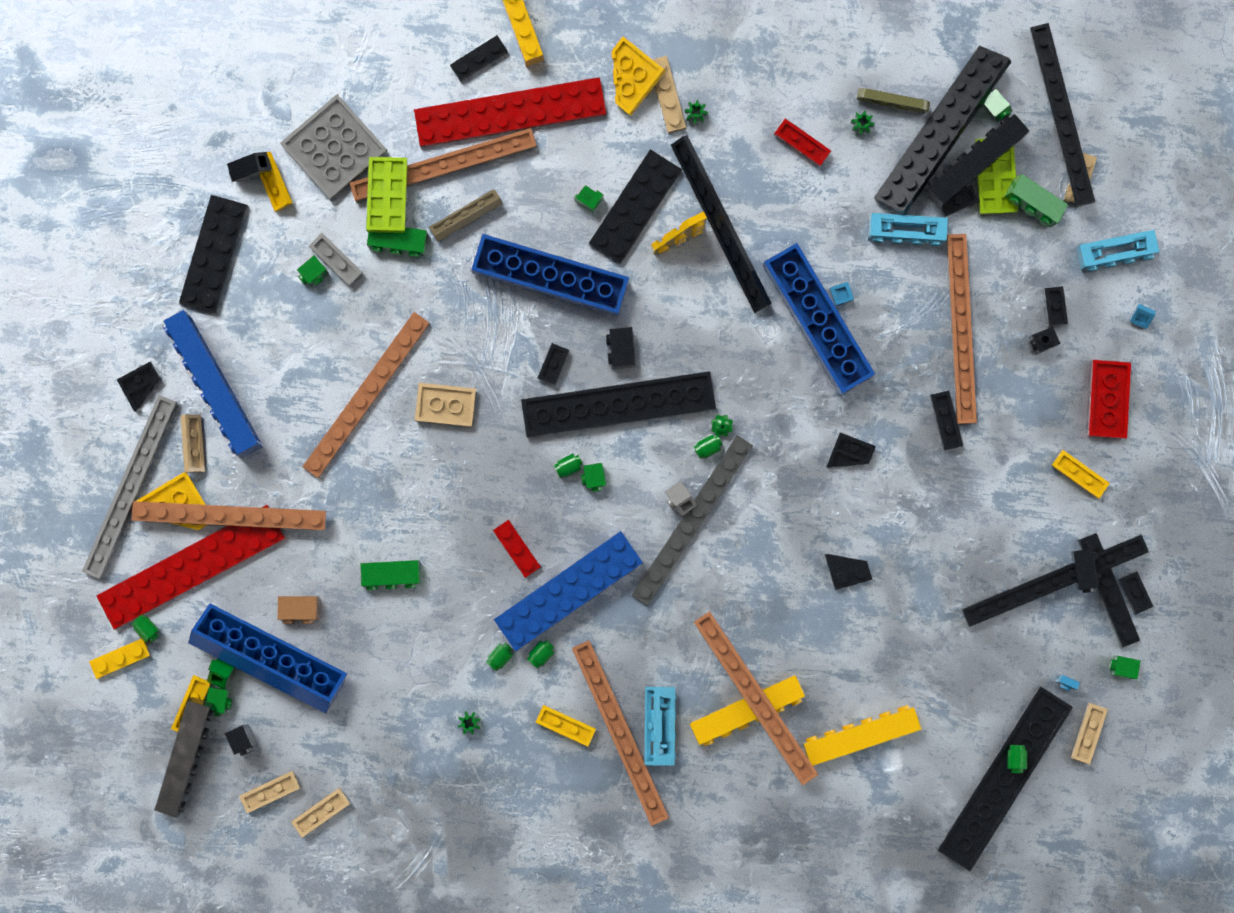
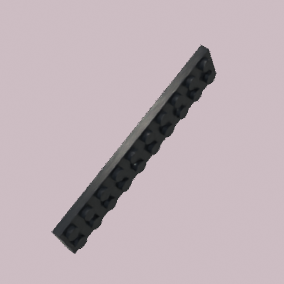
M979 45L875 195L874 199L877 202L903 215L907 214L1011 64L1010 58Z
M710 371L521 399L527 438L716 410Z
M1039 686L936 849L937 851L971 872L1073 708L1071 705L1043 687ZM1010 745L1025 746L1027 751V769H1023V773H1011V769H1007Z

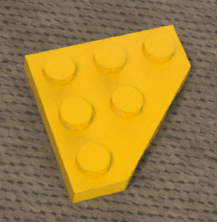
M622 36L611 51L614 64L613 80L616 90L615 104L632 116L666 70Z
M704 211L682 222L679 230L674 228L663 235L664 237L661 238V242L659 240L651 244L653 253L663 254L669 250L670 246L674 244L676 246L686 242V238L690 236L694 238L701 235L707 221Z
M185 472L136 500L137 502L206 505L190 476ZM170 523L199 531L208 526L204 524Z

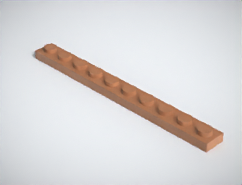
M532 129L522 130L407 165V187L537 148ZM368 177L350 182L355 202L367 199Z
M948 234L947 259L956 419L958 424H976L966 234Z
M413 312L302 466L317 478L322 475L430 325L427 320Z
M133 501L132 521L325 530L327 511Z
M709 611L693 623L800 784L803 786L818 776L803 750L711 612Z
M590 640L573 647L572 650L651 826L668 819V814L646 765H644L642 756Z

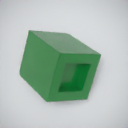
M587 185L582 188L578 195L574 196V201L594 213L604 199V194L598 190L595 192Z

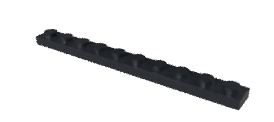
M1049 23L1030 27L1075 206L1080 207L1095 203Z
M688 135L682 136L672 143L671 147L754 313H757L772 303Z
M1142 534L1097 552L1098 563L1095 564L1096 571L1101 573L1149 553ZM1073 563L961 609L968 626H974L1076 583Z

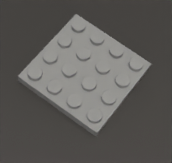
M338 94L280 142L283 148L330 200L368 169L369 157H381L387 152L383 144Z

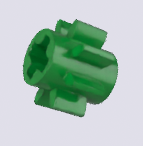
M698 100L694 104L688 102L689 109L684 110V113L689 114L686 120L689 121L691 119L694 121V125L699 120L703 123V116L708 115V112L703 110L706 104L701 105ZM693 110H695V111H698V110H699V111H700V112H699V115H698V114H694V115H693Z
M866 111L861 115L856 112V119H851L850 122L855 124L852 131L857 130L859 136L865 131L869 134L870 129L868 127H874L875 123L871 122L873 115H866ZM861 120H864L865 126H861Z
M465 711L464 718L458 717L462 722L457 727L464 728L463 734L470 730L473 735L474 728H481L477 725L481 718L476 719L474 717L476 712L468 715V712ZM472 718L474 726L467 728V724L464 721L465 719L469 720Z

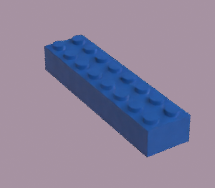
M486 234L481 236L471 269L472 274L616 317L619 316L629 283V277Z
M798 243L764 261L763 267L839 395L845 394L872 378L875 372Z
M182 310L165 319L163 322L166 326L163 329L167 336L174 340L175 343L172 345L176 352L183 356L184 360H182L184 367L193 374L191 379L194 385L202 390L203 393L200 395L203 401L211 406L210 413L213 419L217 420L218 423L220 422L219 430L224 437L230 440L231 443L228 446L232 453L245 458L263 448L260 439L192 317L185 310Z
M620 531L493 620L517 652L635 570L643 562Z
M209 603L191 630L188 644L325 714L343 687L347 676L346 672Z

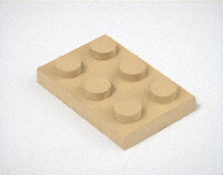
M419 383L415 421L472 427L476 389Z

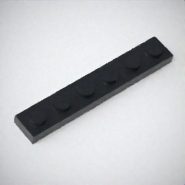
M1097 533L1078 540L1081 550L1093 549V552L1096 553L1104 550ZM1112 569L1101 572V583H1098L1099 587H1097V590L1120 647L1123 648L1139 642L1140 638Z

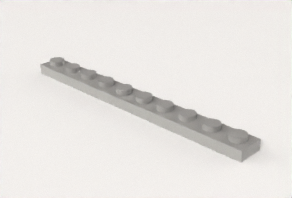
M158 395L82 572L98 579L102 578L133 507V501L136 500L177 402Z

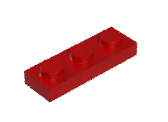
M786 118L774 133L777 138L819 167H821L832 151Z
M509 520L493 530L525 578L541 568Z

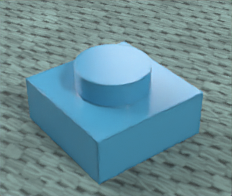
M848 282L829 288L835 306L854 300Z
M1138 304L1129 322L1147 329L1156 311Z
M1058 675L1056 680L1057 683L1061 684L1060 688L1071 692V689L1077 690L1080 682L1064 675Z

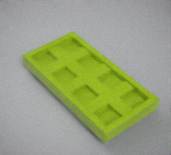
M975 139V142L978 140L982 142L984 139ZM1014 146L977 177L978 199L980 201L979 215L1019 212L1018 206L1012 205L1004 197L1013 179L1016 177Z
M369 157L367 232L405 233L407 158Z

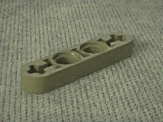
M858 88L856 99L862 102L918 113L929 112L930 102L927 100L867 88Z

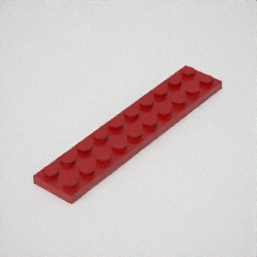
M600 77L418 108L414 109L421 148L605 116L606 109Z
M265 505L261 508H269V506ZM226 526L96 595L113 630H116L135 620L140 615L150 612L286 538L280 528Z

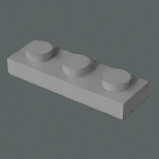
M323 233L309 245L349 286L363 274Z

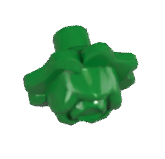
M716 415V419L711 420V431L715 432L718 436H728V432L733 431V420L728 419V415Z

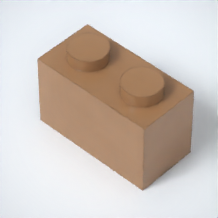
M278 596L277 620H283V624H294V620H302V624H314V620H319V597Z

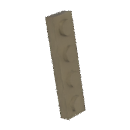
M493 189L431 225L429 229L438 242L441 239L447 238L451 233L464 228L470 222L481 218L482 215L489 211L495 210L503 202Z

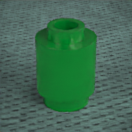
M710 434L697 441V444L693 447L700 459H706L721 451L720 446L723 444L718 435Z
M571 453L557 460V463L553 466L560 478L564 476L566 478L580 471V466L583 463L578 454L574 456Z
M143 614L131 624L134 627L133 630L145 643H153L160 636L158 634L160 629L149 617H145Z
M540 640L529 652L527 660L537 669L540 666L543 667L555 653L553 651L554 646L547 640L544 642Z
M506 642L504 644L499 643L487 656L486 663L495 671L502 669L514 656L512 653L513 648Z
M1010 745L1007 769H1011V773H1023V769H1027V751L1024 745Z

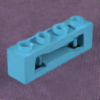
M871 213L868 239H873V242L883 243L884 240H892L894 244H903V241L911 242L912 245L930 243V246H941V244L947 241L948 218ZM891 223L892 226L921 228L923 227V225H927V227H925V234L924 232L893 230V232H889V230H891Z
M1155 230L1081 244L1076 248L1081 270L1087 269V272L1098 270L1099 266L1104 265L1106 268L1115 267L1119 262H1124V264L1136 262L1135 259L1143 258V261L1150 260L1159 253ZM1134 241H1138L1133 244L1134 250L1111 254L1098 259L1102 256V250L1127 246Z
M645 687L644 765H675V687ZM651 697H654V710H651ZM651 742H653V754H651Z

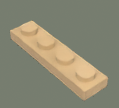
M667 56L652 59L666 70L656 83L655 89L667 133L684 130L686 125Z

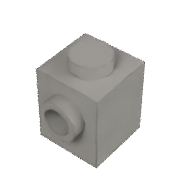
M681 481L665 491L668 496L666 502L672 510L676 508L681 516L697 506L694 498Z

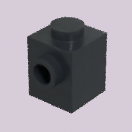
M1053 326L1029 337L1030 341H1028L1031 351H1035L1036 355L1061 344Z

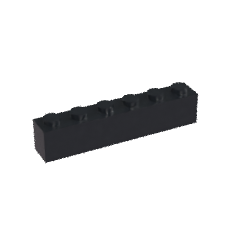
M1015 114L1011 117L1007 115L999 122L1000 127L996 130L994 127L985 134L987 138L982 142L980 140L976 141L971 146L972 150L968 154L964 152L956 159L958 162L954 166L949 164L942 171L943 175L937 178L935 176L928 182L929 187L926 192L940 207H943L1029 133L1030 130Z
M194 697L187 700L154 811L176 818L185 812L187 807L186 795L190 794L193 784L190 782L192 776L195 777L198 770L196 762L198 758H201L204 747H202L203 739L206 740L208 737L209 729L207 726L209 721L213 720L215 714L213 703Z

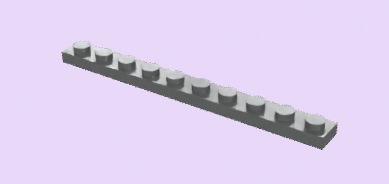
M738 435L735 437L695 498L697 506L683 516L634 590L632 596L648 606L753 447L752 444Z

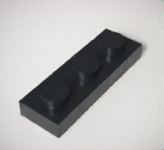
M498 35L450 64V67L461 82L508 53Z
M949 390L930 395L943 450L962 447L963 442Z

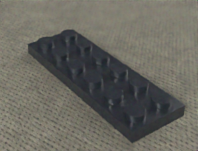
M650 149L588 244L621 265L682 169Z
M215 195L210 196L179 304L217 314L248 210L247 204Z

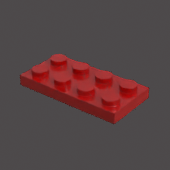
M1092 360L1087 436L1127 439L1131 362Z

